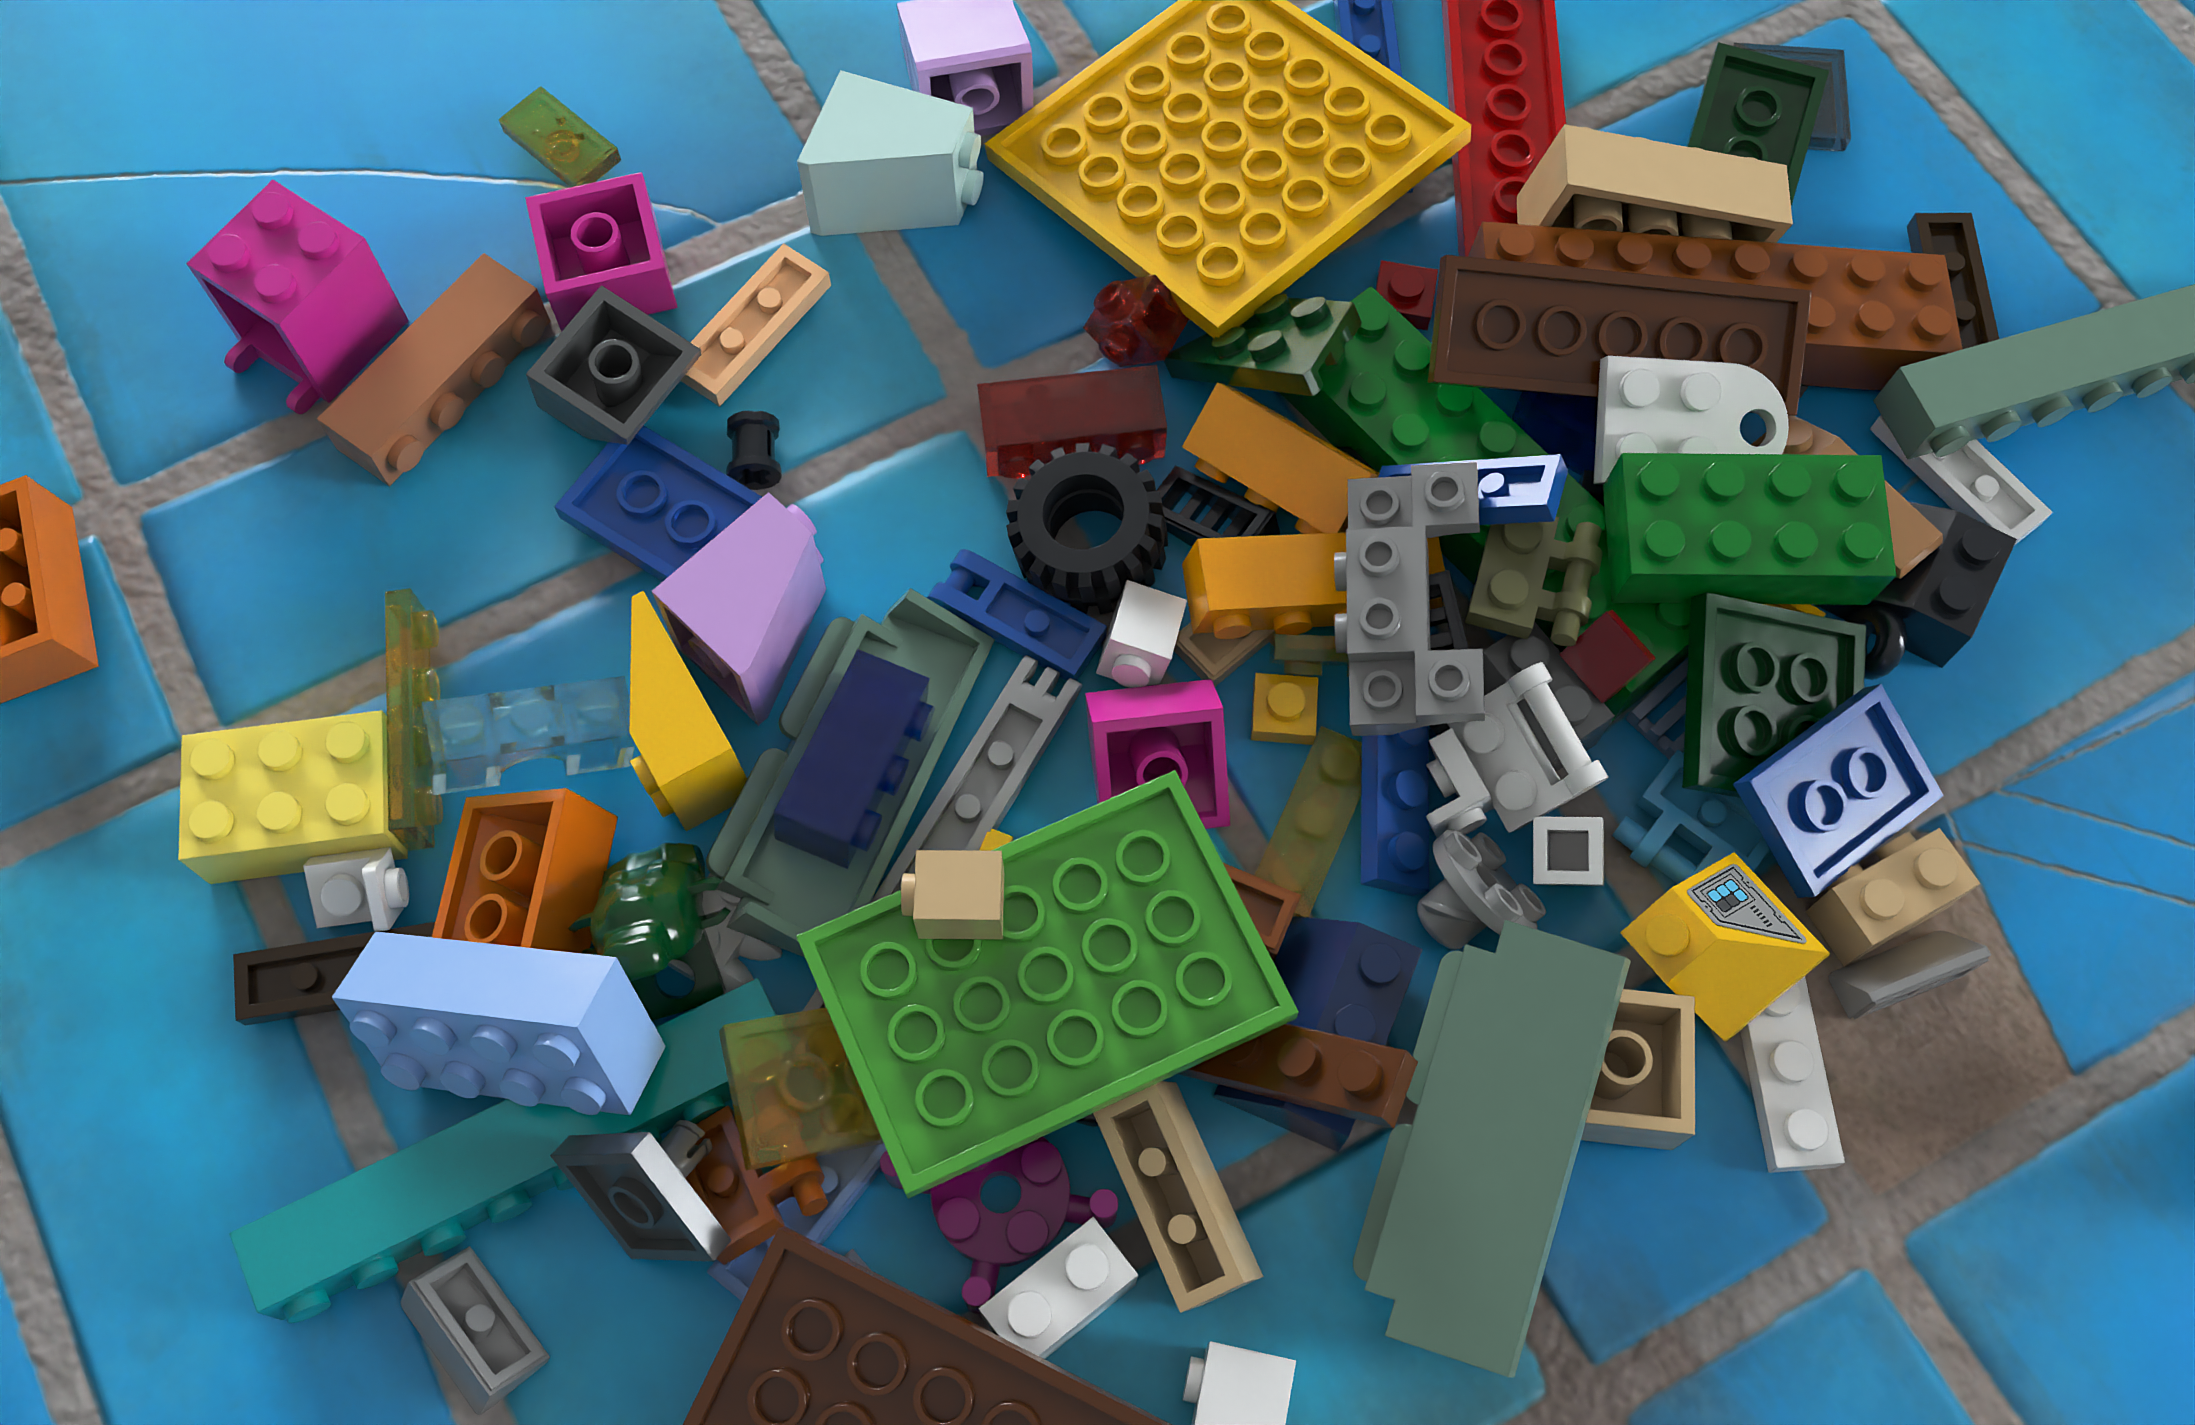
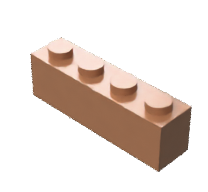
M483 253L317 418L336 449L389 487L403 472L414 468L420 461L423 452L444 430L455 426L463 416L465 409L485 388L496 384L502 377L505 368L525 347L536 343L542 336L545 327L551 321L537 288Z

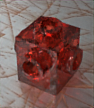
M1154 274L1125 281L1116 280L1106 285L1094 300L1095 309L1083 329L1098 343L1099 350L1105 358L1119 367L1165 360L1189 318L1182 313L1170 290Z

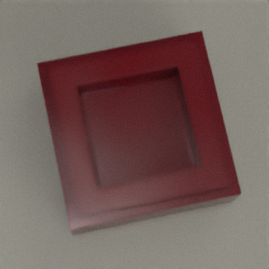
M1613 610L1606 611L1577 638L1574 646H1568L1559 654L1601 703L1609 701L1656 659Z

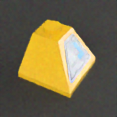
M1735 852L1670 888L1620 932L1676 995L1695 997V1013L1725 1042L1730 1040L1830 955V952Z

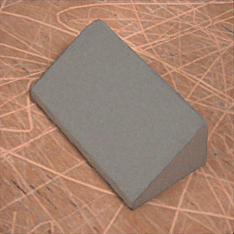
M1935 931L1833 971L1828 977L1848 1018L1854 1017V1019H1858L1962 978L1989 961L1988 957L1991 956V953L1987 946L1950 932Z
M470 1246L408 1282L401 1299L403 1311L477 1415H481L492 1408L549 1361V1354Z

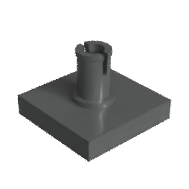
M682 1119L677 1121L660 1144L650 1132L569 1135L550 1155L631 1259L714 1262L732 1240L685 1179L713 1149L710 1139H703L698 1146L695 1145L705 1132L690 1121Z

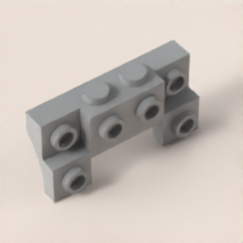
M1477 462L1411 465V476L1348 479L1346 552L1335 553L1334 556L1336 591H1347V613L1335 614L1336 652L1347 653L1349 659L1350 727L1353 736L1394 735L1406 730L1429 725L1485 721L1483 649L1430 651L1429 556L1427 538L1480 532Z

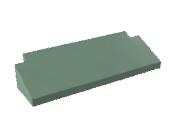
M911 588L888 609L881 624L861 614L854 622L845 617H838L827 626L779 718L781 732L791 739L786 751L770 748L759 756L706 857V866L709 872L721 879L717 890L741 898L726 926L727 928L805 957L796 935L870 904L995 639Z
M1505 920L1495 953L1465 944L1463 952L1452 951L1441 959L1413 1053V1057L1418 1061L1406 1094L1410 1101L1418 1104L1412 1125L1401 1124L1396 1126L1389 1135L1353 1258V1268L1356 1275L1366 1281L1364 1290L1395 1300L1385 1336L1506 1377H1515L1631 960L1627 957Z

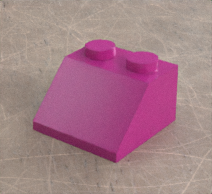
M1212 679L1085 693L1097 804L1176 770L1205 829L1230 826L1224 710Z

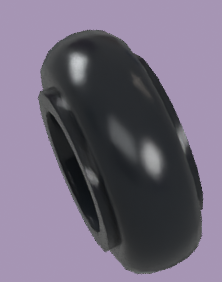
M1868 605L1854 609L1844 621L1866 626L1864 679L1874 680L1888 675L1899 664L1905 653L1907 632L1903 619L1895 610L1879 605ZM1876 629L1875 645L1868 654V638L1872 631Z

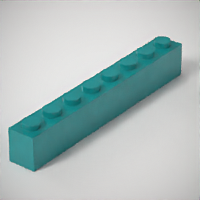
M759 978L655 1027L666 1047L631 1115L601 1111L595 1115H587L577 1112L570 1107L542 1103L529 1107L506 1099L230 1232L229 1235L256 1312L279 1320L286 1319L288 1323L307 1320L328 1309L331 1305L329 1297L354 1285L356 1289H366L383 1283L399 1272L398 1263L421 1252L425 1256L445 1252L466 1239L465 1230L489 1218L492 1223L512 1219L524 1213L532 1206L530 1198L554 1186L560 1191L574 1188L573 1184L550 1156L569 1135L650 1132L660 1144L662 1141L660 1134L672 1129L673 1125L681 1119L697 1124L726 1107L725 1102L749 1090L751 1095H756L765 1088L779 1087L789 1079L787 1071L794 1067L788 1063L789 1060L795 1057V1054Z

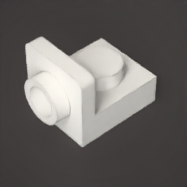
M1451 728L1429 740L1436 758L1426 764L1430 774L1444 798L1454 793L1458 796L1457 799L1426 816L1437 838L1446 830H1455L1464 835L1474 831L1487 821L1484 813L1494 808L1491 795Z
M391 847L310 857L303 866L317 928L372 921L375 932L387 931L391 929L404 907L408 905L409 886L407 876L403 868H395Z

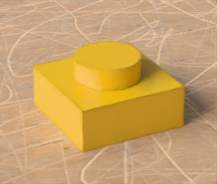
M1255 673L1250 740L1313 745L1317 726L1318 677Z

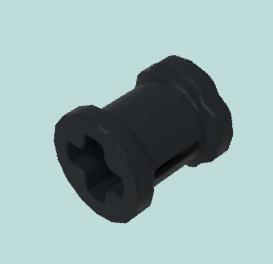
M741 411L727 419V436L732 440V461L729 462L726 468V475L750 490H762L773 487L782 478L781 466L775 461V440L779 437L780 430L778 418L765 411Z

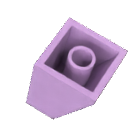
M913 0L897 3L901 44L912 91L973 107L974 132L980 136L999 133L1033 108L1032 50L1012 0Z
M769 492L652 590L674 645L758 726L768 718L826 591L820 565L824 562V559L815 545L813 536L817 533L814 524L799 507L791 504L785 508Z

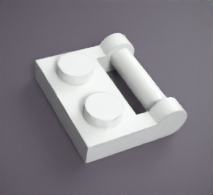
M1543 662L1536 663L1511 677L1508 682L1484 696L1485 721L1447 723L1450 729H1453L1491 795L1493 806L1508 833L1523 828L1533 822V817L1546 815L1609 778L1599 760L1591 761L1548 686V683L1552 681V677ZM1524 698L1568 773L1562 780L1559 779L1517 705Z

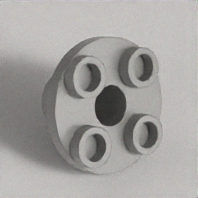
M1446 830L1433 842V854L1445 879L1421 898L1417 904L1419 919L1433 939L1446 948L1457 950L1461 949L1487 926L1501 935L1505 920L1537 929V921L1546 914L1543 903L1530 888L1522 883L1517 885L1505 871L1502 865L1506 862V857L1490 837L1479 832L1471 839L1458 831Z

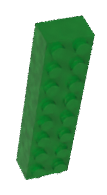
M1372 286L1350 301L1354 303L1362 324L1353 339L1345 344V351L1338 363L1326 366L1324 361L1319 368L1318 373L1324 384L1321 390L1314 396L1279 392L1333 446L1352 448L1379 473L1382 466L1549 455L1479 388L1428 383L1432 343ZM1568 473L1556 514L1559 520L1554 540L1566 543L1572 542L1576 525L1582 522L1594 523L1602 529L1598 545L1603 551L1599 573L1591 576L1587 597L1591 600L1592 606L1588 623L1580 626L1578 637L1606 611L1613 610L1656 657L1651 664L1609 701L1604 702L1615 715L1612 719L1613 722L1688 658L1691 603H1612L1605 508ZM1479 525L1480 532L1438 536L1442 554L1473 585L1489 525ZM1547 568L1542 589L1554 593L1560 592L1565 573ZM1535 618L1537 625L1550 639L1554 623ZM1553 642V644L1559 649L1560 652H1562L1565 648L1568 647L1561 646Z

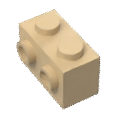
M1940 828L1919 840H1916L1909 831L1890 841L1875 852L1881 861L1865 870L1862 869L1859 863L1851 866L1844 875L1827 887L1828 892L1805 911L1844 967L1947 909L1981 884Z

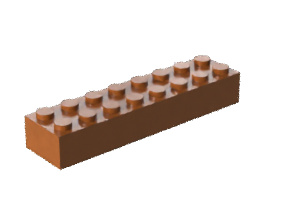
M1482 222L1468 257L1812 290L1801 385L1881 391L1900 367L1963 350L1945 255Z

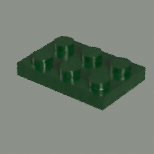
M1718 42L1711 59L1686 147H1696L1712 152L1751 157L1761 161L1787 165L1790 202L1792 206L1829 70Z

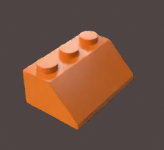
M568 788L466 797L432 938L581 953L584 949H590L592 941L590 926L579 929L575 933L568 928L582 915L594 911L598 901L599 890L602 887L604 871L607 870L618 816Z

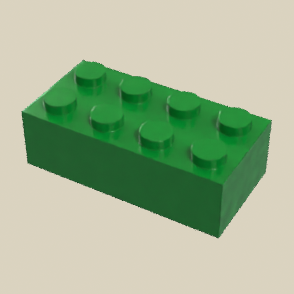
M1622 453L1603 484L1612 603H1691V597L1708 592L1760 604L1868 605L1897 576L1882 455Z

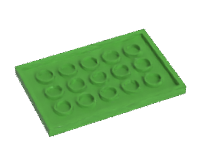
M1176 770L991 850L1002 851L1003 939H918L913 916H902L901 890L796 935L908 1199L1297 1018L1299 1011Z

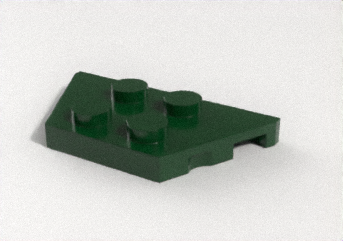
M1278 294L1254 311L1255 314L1239 327L1229 329L1219 338H1213L1206 333L1169 352L1162 359L1172 378L1216 384L1218 382L1224 385L1314 396L1324 385L1318 373L1319 368L1324 361L1326 366L1338 363L1345 351V344L1353 339L1362 322L1353 302L1325 300L1324 297H1313L1310 299L1290 298L1285 294Z

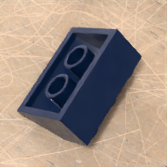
M1293 916L1275 961H1273L1299 1011L1297 1018L1286 1024L1385 1045L1423 949L1359 922ZM1219 1084L1213 1098L1336 1152L1341 1150L1349 1138L1356 1120Z

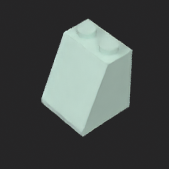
M840 70L797 160L811 233L826 236L959 225L967 204L974 206L977 203L983 185V172L977 170L976 163L981 148V136L974 132L973 107Z

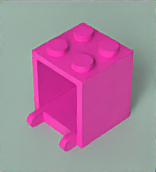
M273 179L186 263L239 340L226 354L225 365L236 373H242L260 357L298 382L299 384L290 392L286 399L287 407L297 414L307 412L320 397L330 403L409 321L366 239Z

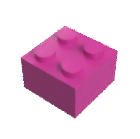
M642 172L525 197L545 293L561 332L601 285L647 315L678 308L655 212Z

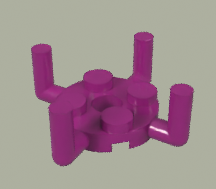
M1040 1137L922 1192L923 1194L931 1195L934 1217L944 1237L962 1256L973 1261L970 1277L962 1287V1297L968 1310L974 1314H980L978 1308L995 1295L1000 1267L1015 1266L1039 1254L1060 1234L1065 1222L1083 1225L1094 1217L1099 1225L1105 1229L1114 1224L1118 1210V1198L1109 1189H1099L1091 1197L1071 1194L1067 1169L1058 1149L1044 1137ZM886 1150L880 1158L882 1172L892 1187L903 1190ZM996 1176L1012 1178L1021 1189L1020 1201L1015 1208L1006 1213L992 1212L981 1201L983 1186L987 1181Z

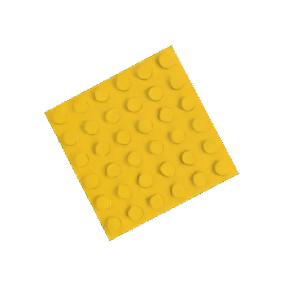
M1178 0L984 143L987 159L1211 337L1219 338L1229 329L1242 325L1255 314L1254 311L1275 295L1282 293L1467 145L1471 140V124L1287 0Z

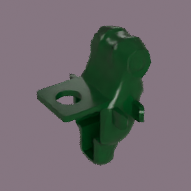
M663 843L648 851L627 854L623 859L604 871L602 887L599 890L598 901L594 911L582 915L568 928L575 933L579 929L590 926L594 948L584 949L581 954L616 957L652 1021L696 1008L726 992L705 928L723 922L731 910L724 907L719 911L704 914L702 906L703 892L717 890L721 879L705 877V862L703 854L697 845ZM672 960L686 963L694 973V987L686 995H668L657 983V973L665 969Z

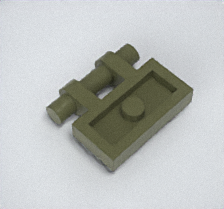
M1555 517L1554 522L1490 524L1464 623L1528 639L1533 629L1535 618L1554 623L1550 637L1552 642L1561 646H1574L1577 642L1580 626L1588 623L1592 602L1587 597L1591 576L1599 573L1603 551L1598 547L1602 529L1594 523H1579L1576 525L1573 541L1566 543L1554 540L1559 517ZM1547 568L1565 573L1560 592L1554 593L1542 589Z

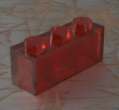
M1157 365L977 384L987 477L1004 476L1011 479L1027 477L1030 475L1028 467L1037 459L1045 465L1052 461L1051 451L1063 447L1065 455L1075 453L1076 444L1089 443L1091 452H1099L1102 444L1115 447L1119 460L1128 453L1138 460L1139 465L1148 463L1153 459L1165 458L1167 422Z

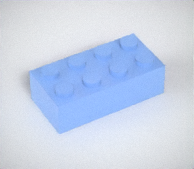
M375 932L332 996V999L350 1022L351 1032L365 1043L380 1064L382 1075L395 1086L406 1090H417L419 1087L447 1090L464 1098H475L478 1095L506 1098L517 1104L529 1107L536 1106L538 1103L570 1107L577 1112L587 1115H595L600 1111L631 1115L666 1047L616 957Z

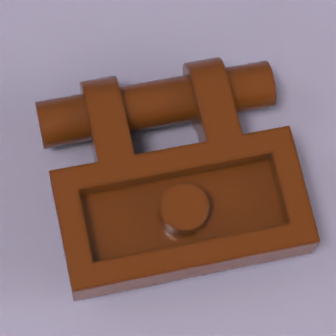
M776 1087L765 1088L754 1096L753 1101L759 1115L743 1124L739 1115L729 1105L695 1124L705 1132L695 1145L698 1146L703 1139H710L713 1149L685 1179L732 1239L716 1258L723 1265L774 1236L778 1228L786 1227L777 1204L789 1197H795L804 1216L818 1214L828 1205V1200L821 1187L825 1178L816 1156L807 1154L799 1137L802 1124L795 1108L790 1104L784 1103L779 1089ZM768 1146L774 1147L781 1165L763 1174L755 1154Z

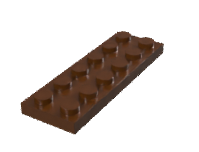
M1445 255L1440 258L1428 383L1598 399L1600 359L1606 356L1735 363L1755 369L1767 377L1779 391L1785 403L1788 416H1795L1798 410L1812 290Z

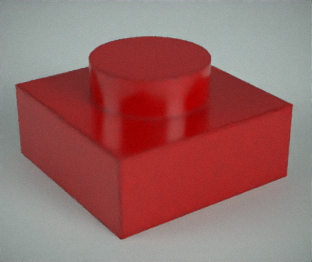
M1381 260L1375 290L1416 329L1428 330L1432 315L1438 269Z

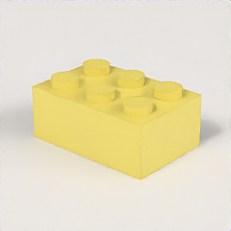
M382 710L182 735L178 860L207 883L217 884L304 872L303 866L310 857L391 847L393 860L408 859L406 739Z

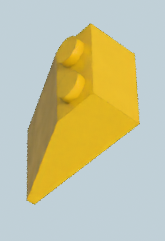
M641 591L632 596L629 726V733L641 755L630 760V763L661 816L664 818L675 812L687 832L733 807L747 777L733 748L645 592Z

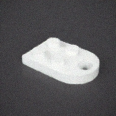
M1606 356L1600 359L1594 484L1603 485L1622 453L1782 454L1786 446L1789 430L1785 403L1777 388L1767 377L1755 369L1741 364ZM1747 412L1758 414L1766 425L1765 439L1757 447L1748 444L1740 433V423Z

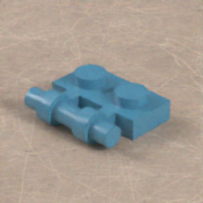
M1680 750L1675 752L1636 803L1638 807L1656 819L1650 830L1648 831L1632 818L1626 816L1612 834V837L1633 851L1629 856L1631 859L1644 868L1651 864L1677 884L1733 852L1754 872L1770 851L1741 798L1682 788L1684 753ZM1673 832L1705 854L1698 866L1665 843Z

